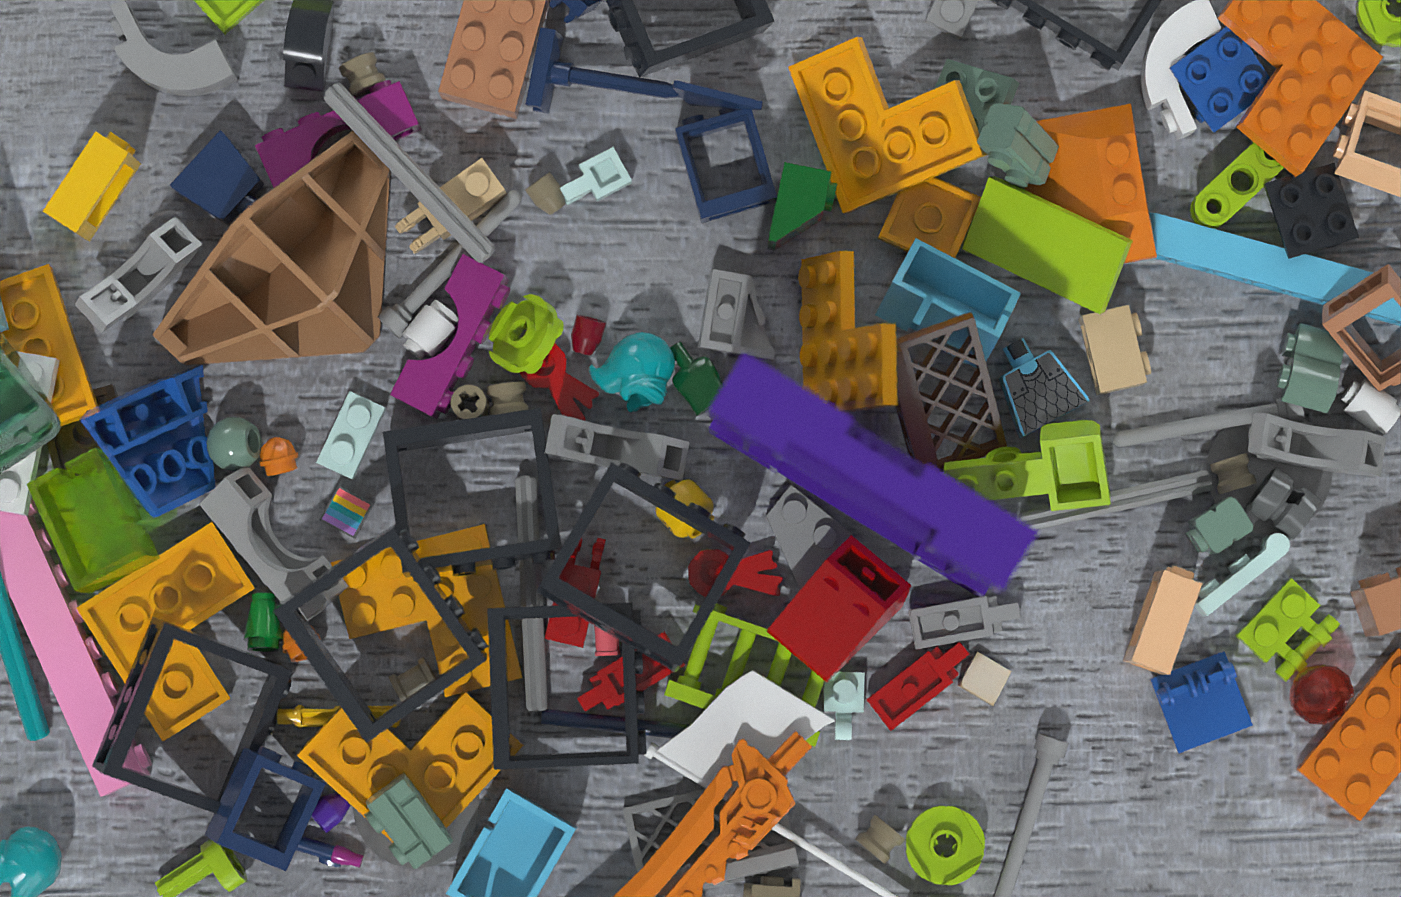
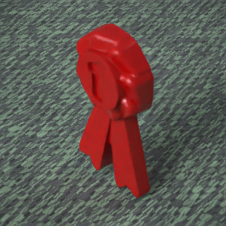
M554 343L548 355L543 359V364L537 372L533 374H528L525 371L519 372L532 387L549 388L561 414L564 416L586 421V417L573 398H576L586 408L591 409L592 400L600 395L598 391L566 373V355L556 343Z
M720 549L700 551L688 565L689 584L700 595L706 597L729 556ZM767 550L742 558L721 596L733 585L780 596L778 585L782 582L783 578L781 576L757 573L758 571L778 567L772 560L773 551Z

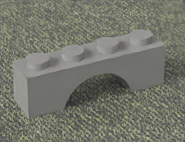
M242 467L225 477L199 505L207 513L210 520L217 525L233 544L235 550L243 556L258 574L261 581L282 602L332 568V565L324 556L303 558L283 547L274 535L269 521V504L272 494L249 467ZM342 578L298 609L305 619L309 621L335 600L348 587V584Z

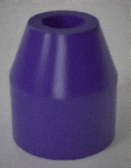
M333 792L319 798L312 813V818L327 834L344 819L351 805L338 792Z

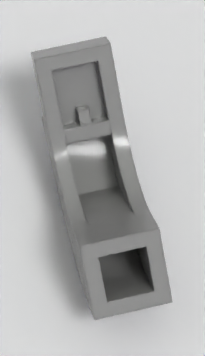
M119 0L110 5L115 17L109 19L110 24L119 40L127 39V41L113 48L122 62L147 85L168 94L199 96L216 92L239 81L216 39L185 54L164 53L150 45L130 5L125 0Z
M1253 413L1252 426L1248 433V452L1257 454V458L1316 470L1381 477L1386 437L1367 431L1326 428L1298 423L1268 413Z
M552 414L545 453L561 457V459L608 468L611 462L618 466L622 462L637 469L641 475L682 481L690 442L664 435L624 430L564 415Z

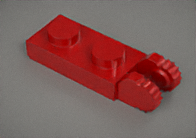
M597 537L591 553V565L588 568L575 565L578 552H580L583 540L581 538L561 572L559 579L595 599L602 573L599 569L606 539ZM580 617L549 618L544 639L584 648L589 622Z

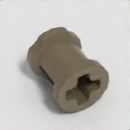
M463 385L456 389L451 398V407L459 420L489 415L490 403L484 392L477 386ZM469 397L472 401H476L478 408L473 413L465 409L466 406L463 402Z
M424 657L418 660V665L398 676L396 674L388 676L401 702L436 678Z

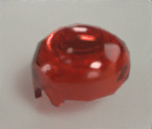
M1324 664L1311 665L1301 670L1293 679L1289 693L1290 705L1294 713L1307 723L1326 725L1345 714L1347 703L1354 696V688L1349 675L1338 667Z

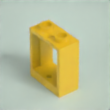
M95 131L43 209V212L90 242L140 167L141 163L133 157L136 150L112 132H109L104 137Z

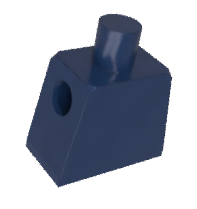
M220 130L174 179L170 186L184 198L225 224H229L238 213L241 215L250 205L258 200L255 195L261 190L264 183L231 140Z

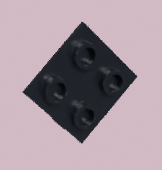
M1335 163L1304 171L1297 177L1291 175L1263 184L1288 259L1324 248L1329 249L1343 242L1359 238L1339 175L1334 174L1336 170Z

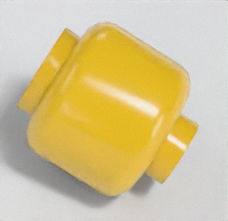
M686 479L678 483L675 480H671L665 484V486L676 493L675 499L687 506L690 503H695L703 507L711 514L709 519L714 520L712 515L714 503L696 482ZM656 507L657 517L675 536L680 538L689 536L693 539L702 534Z

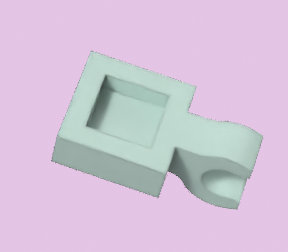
M611 147L579 164L578 168L583 176L560 187V190L564 195L566 205L579 200L589 192H592L596 201H599L632 184V180L615 148Z
M837 672L827 683L824 681L823 712H835V740H851L852 713L864 712V672Z

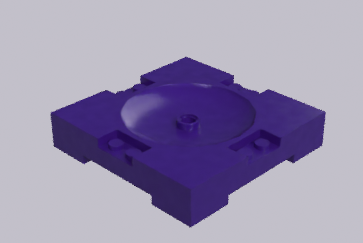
M746 352L742 354L708 410V416L714 419L709 426L710 434L775 474L777 472L816 495L912 554V558L976 597L984 596L989 588L996 593L1004 590L1039 533L1034 528L931 465H922L853 422L854 418Z

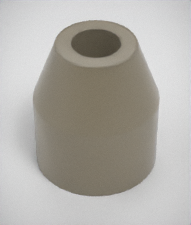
M548 172L525 189L534 204L549 215H552L566 204L564 195L560 190L561 186L551 172Z

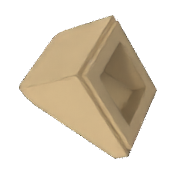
M977 651L957 686L994 706L1012 671Z

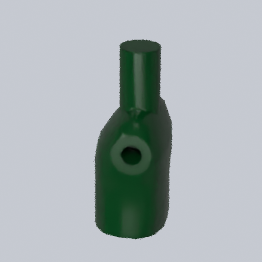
M679 341L670 347L674 359L680 367L673 376L672 382L678 392L689 403L696 416H700L709 410L724 383L709 357L701 356L693 360L683 343Z

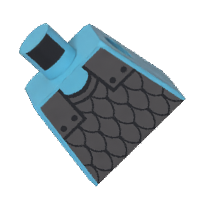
M1024 338L1003 348L1013 370L1002 375L999 378V382L1020 439L1090 401L1051 350L1034 358Z

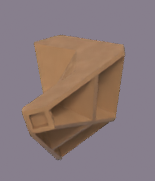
M351 131L250 205L231 224L152 335L180 363L186 366L364 353L381 334V321L377 316L382 312L391 170L354 131Z

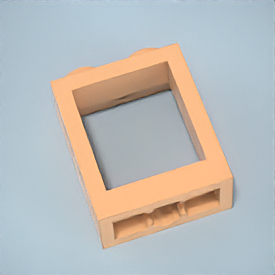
M1364 90L1357 104L1351 103L1344 115L1342 124L1348 126L1346 136L1340 135L1333 152V157L1339 159L1334 174L1401 197L1400 168L1355 153L1363 122L1401 135V103Z
M1173 565L1172 567H1167L1166 570L1154 572L1123 658L1124 662L1159 675H1170L1202 583L1193 580L1195 573Z

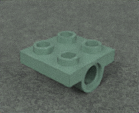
M947 59L935 88L954 80H960L980 133L982 127L987 125L985 119L990 106L995 103L1011 105L1020 83L1008 76Z

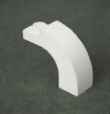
M1209 0L1192 1L1174 12L1162 24L1151 40L1142 63L1141 90L1147 111L1162 105L1164 110L1160 112L1164 127L1169 134L1174 132L1177 140L1193 134L1197 127L1180 91L1178 81L1169 68L1181 60L1187 52L1200 46L1222 29Z

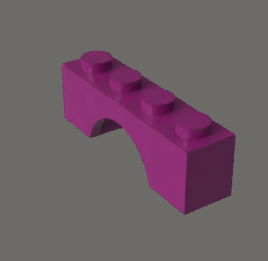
M391 80L382 81L369 89L371 94L357 100L395 141L422 130L400 81L393 84ZM334 110L320 116L319 112L308 114L297 121L299 126L284 132L283 128H279L261 137L263 142L255 145L273 188L315 159L322 145L330 137L342 131L352 130Z
M462 254L445 287L458 311L456 335L452 343L439 355L425 360L408 359L390 393L391 396L435 419H438L441 413H448L451 408L454 386L459 377L465 379L472 368L474 358L471 357V354L477 342L483 344L491 331L492 323L489 322V319L495 307L501 309L511 290V288L507 287L509 279L504 274Z

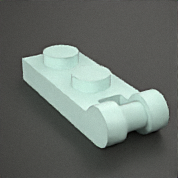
M1281 533L1265 536L1261 541V550L1251 558L1245 553L1227 567L1231 574L1220 583L1214 578L1200 589L1198 594L1200 599L1196 601L1194 606L1201 616L1210 615L1283 557L1290 548L1288 538Z

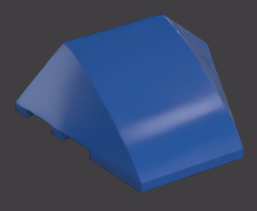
M198 365L140 386L86 411L80 419L107 455L135 499L153 518L165 514L216 487L213 460L208 454L207 437L205 436L203 414L208 412L207 401L202 402L199 379L204 377L203 365Z

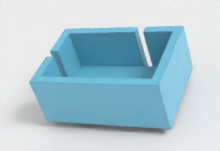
M915 238L875 315L889 324H896V327L907 332L909 327L918 331L971 312L975 318L985 361H987L1021 293ZM967 328L952 332L946 343L960 349L968 337ZM967 360L963 361V363L969 364L977 368L976 364L971 363Z
M508 787L488 819L496 824L495 828L493 829L488 825L483 828L446 892L450 897H538L575 833L577 826Z

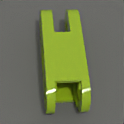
M1253 142L1193 199L1189 209L1190 218L1194 224L1212 229L1221 227L1264 187V183L1271 181L1284 167L1275 159H1267L1264 155V150ZM1240 172L1247 176L1250 183L1247 191H1238L1232 186L1231 175L1233 173ZM1208 203L1216 207V214H1212L1207 210L1206 205Z

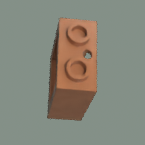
M1389 264L1325 303L1322 307V325L1379 392L1390 385L1396 386L1401 383V349L1381 360L1351 323L1391 298H1394L1401 307V279Z

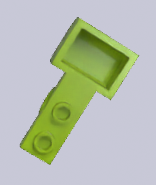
M1079 420L1043 425L1040 432L1042 452L1022 454L1021 450L1016 447H1000L990 451L986 458L944 463L945 475L986 500L1048 494L1051 511L1111 505L1100 425L1095 421Z

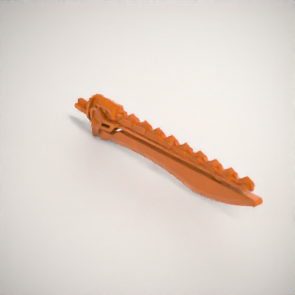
M795 730L767 759L754 746H749L744 738L739 739L731 754L733 764L720 768L714 779L670 836L647 863L613 897H655L714 829V808L731 788L732 782L738 780L737 787L720 809L719 834L664 897H702L703 884L705 882L716 885L724 881L727 859L730 857L739 860L748 856V850H752L796 804L787 785L788 778L786 774L812 748V745Z

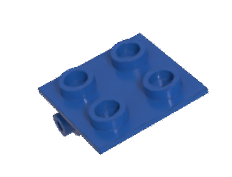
M1226 26L1169 68L1196 107L1192 111L1195 118L1200 123L1205 121L1213 133L1251 106L1270 79L1249 45Z
M1225 651L1172 670L1170 675H1159L1150 679L1178 753L1253 726L1235 680L1237 677L1232 662L1229 663Z

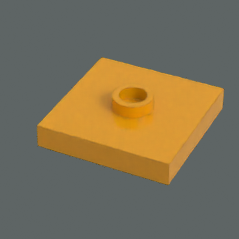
M937 177L921 182L897 193L878 240L908 252L915 238L956 258L981 197Z

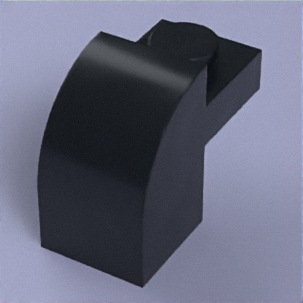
M293 0L287 20L283 48V60H285L284 87L323 92L326 85L327 49L333 35L334 0Z

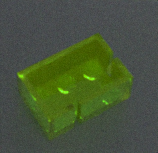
M95 447L65 463L67 470L57 467L26 483L74 591L92 594L160 559L146 526L136 524V522L142 520V517L129 489L102 449Z

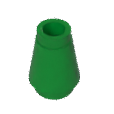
M273 593L252 594V602L243 638L244 641H247L248 651L275 652L279 650V642L283 641L280 620L273 611L277 606L276 596Z

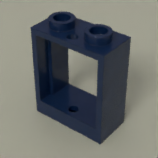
M724 107L718 110L719 116L704 119L703 114L691 116L681 120L682 126L675 128V135L701 224L776 203L777 194L751 109ZM744 125L761 186L706 201L688 140Z
M260 746L258 752L244 747L220 800L221 805L217 814L214 813L205 836L219 845L287 871L326 783L314 777L315 772L304 763L295 760L291 767L280 762L283 755L266 747ZM261 768L303 784L275 846L234 830Z

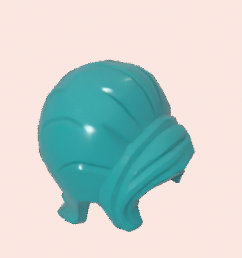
M640 332L626 336L613 347L605 363L600 368H595L591 364L589 373L602 390L607 393L619 392L623 400H628L626 407L632 413L652 403L657 405L663 403L667 393V382L670 380L675 369V359L670 347L662 338L652 333Z
M23 827L14 832L7 840L3 839L0 841V885L5 882L10 884L11 897H38L55 882L61 870L62 859L57 840L45 830L36 827Z

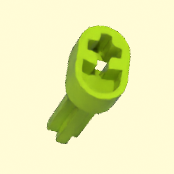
M209 839L200 845L201 852L154 883L158 888L156 890L160 896L176 897L211 873H214L220 884L228 892L247 882L248 878L233 850Z

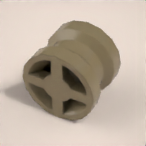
M374 52L359 55L339 67L342 77L347 78L350 83L349 93L355 96V98L370 93L369 89L372 86L386 80L384 74L378 72L376 68L377 58Z
M508 382L487 386V394L492 398L493 403L489 410L490 415L528 410L529 407L524 403L523 394L526 391V382Z
M1248 453L1209 465L1211 472L1218 477L1219 484L1217 485L1219 495L1257 483L1255 475L1249 472L1247 466L1250 461Z
M876 814L870 819V827L867 831L860 832L855 838L884 864L890 859V851L895 846H901L905 841L900 834Z

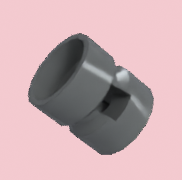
M1275 467L1255 490L1245 508L1263 521L1272 519L1273 528L1292 541L1313 517L1322 500L1304 487L1294 488V480Z

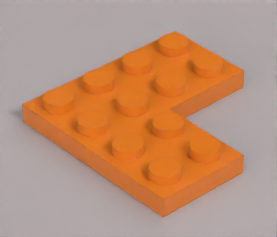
M1230 0L1217 19L1276 68L1236 125V128L1292 175L1297 177L1309 165L1383 56L1317 0Z
M1400 648L1394 649L1296 769L1357 821L1362 820L1401 772Z

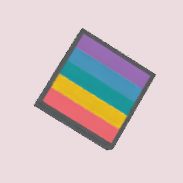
M338 485L320 521L356 539L374 504Z

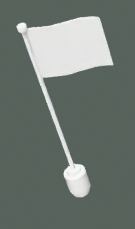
M752 670L727 686L690 726L660 748L652 742L646 750L647 754H644V756L652 759V757L657 758L702 787L707 788L722 766L733 764L731 754L739 739L744 738L749 746H754L768 759L795 730L807 740L817 731L835 720ZM738 780L732 782L733 785L722 799L726 801L737 787ZM777 823L772 828L883 897H898Z

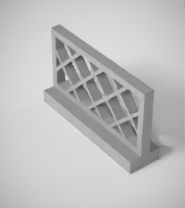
M705 789L622 808L637 872L644 866L643 860L651 847L656 850L659 849L660 845L656 844L655 841L666 823L674 828L677 827L678 823L670 819L676 807L684 803H689L693 806ZM670 807L665 815L657 811ZM650 812L662 821L652 837L648 839L636 831L633 815ZM714 813V819L720 823V816ZM786 814L778 824L791 831ZM784 837L786 843L772 847L759 842L757 846L762 849L750 851L748 856L739 860L729 857L726 861L724 881L716 885L705 882L703 890L799 868L794 842ZM638 838L643 842L647 843L642 853L640 851ZM703 840L701 844L707 848L710 843ZM685 862L682 865L684 867L678 869L655 897H664L691 865Z

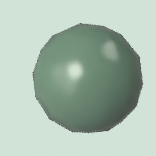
M227 417L218 421L209 430L206 445L208 454L216 465L225 470L237 471L242 467H250L259 458L262 442L259 430L250 421L240 417Z

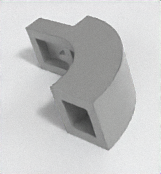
M175 216L149 234L141 247L120 268L81 295L76 301L75 306L103 333L118 321H126L151 301L183 270L201 248L202 244Z

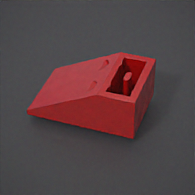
M850 535L817 569L770 625L767 632L827 683L903 607L912 585Z

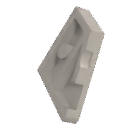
M717 269L710 270L697 348L742 355L746 352L754 358L774 360L775 352L769 343L764 326L766 322L762 309L757 303V292L752 276Z
M792 485L789 486L766 515L800 590L823 562L850 535H853Z

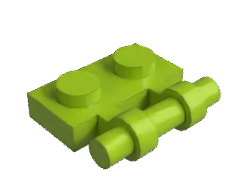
M1289 578L1235 636L1263 663H1267L1277 653L1284 662L1274 672L1283 681L1287 682L1295 672L1301 673L1308 665L1307 659L1320 646L1325 647L1332 640L1330 635L1340 626V623L1330 614L1319 625L1314 622L1310 616L1321 605L1292 578ZM1301 627L1308 636L1293 650L1286 642Z

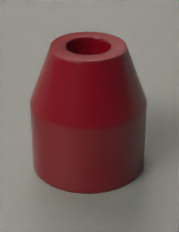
M576 314L571 332L573 351L592 356L602 342L606 322Z

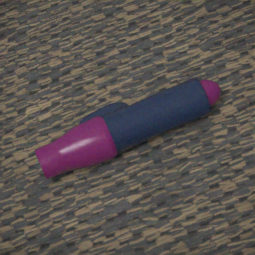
M302 836L296 851L319 857L320 863L333 867L351 865L360 868L364 855L357 854L348 848L339 845L335 846Z

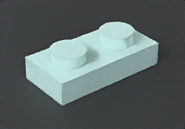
M349 391L316 463L354 480L387 408Z

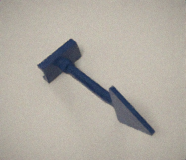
M540 27L525 103L527 106H532L534 112L549 114L554 86L570 87L572 84L664 99L682 98L688 105L698 107L762 110L763 102L678 80H674V84L665 81L574 67L573 63L560 61L564 37L555 29Z

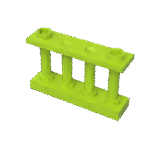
M695 604L693 613H697L700 608L699 605ZM716 604L694 643L684 675H679L677 682L669 680L664 695L706 709L727 686L743 675L756 634L774 641L777 640L767 632L766 628L725 615L728 607ZM718 622L740 628L741 632L721 689L717 688L715 695L700 690L702 682L698 680ZM778 643L767 679L781 687L792 653L781 643ZM812 670L802 700L816 707L824 680ZM817 731L807 739V742L813 747L816 746L820 731Z

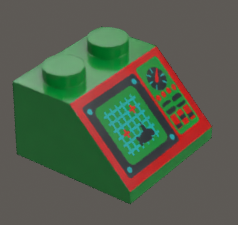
M784 162L768 239V250L775 251L820 222L823 211L831 212L837 183L830 182L831 171Z

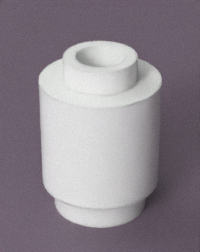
M434 300L430 306L425 305L402 334L407 340L403 346L421 360L425 355L430 358L434 357L455 332L456 328L454 325L458 322V317L441 302Z
M1366 378L1361 383L1354 380L1341 398L1346 403L1343 408L1344 412L1371 431L1375 432L1378 430L1384 435L1391 429L1401 414V407L1396 404L1397 399L1384 390L1379 392Z

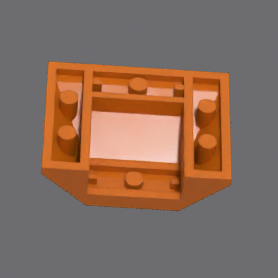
M1132 104L1036 121L1057 143L1059 148L1054 161L1049 163L1051 169L1045 184H1041V186L1028 184L1027 187H1024L1025 190L1133 240L1124 263L1157 258L1137 145L1138 140Z

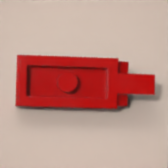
M665 631L658 635L671 643ZM643 654V674H635L636 690H645L674 671ZM623 656L596 672L597 675L589 679L594 688L577 698L585 712L601 702L604 703L607 710L615 705L619 706L624 703Z
M957 642L944 653L936 646L930 652H925L866 700L889 730L892 731L953 683L952 680L959 675L954 666L970 654L961 642Z

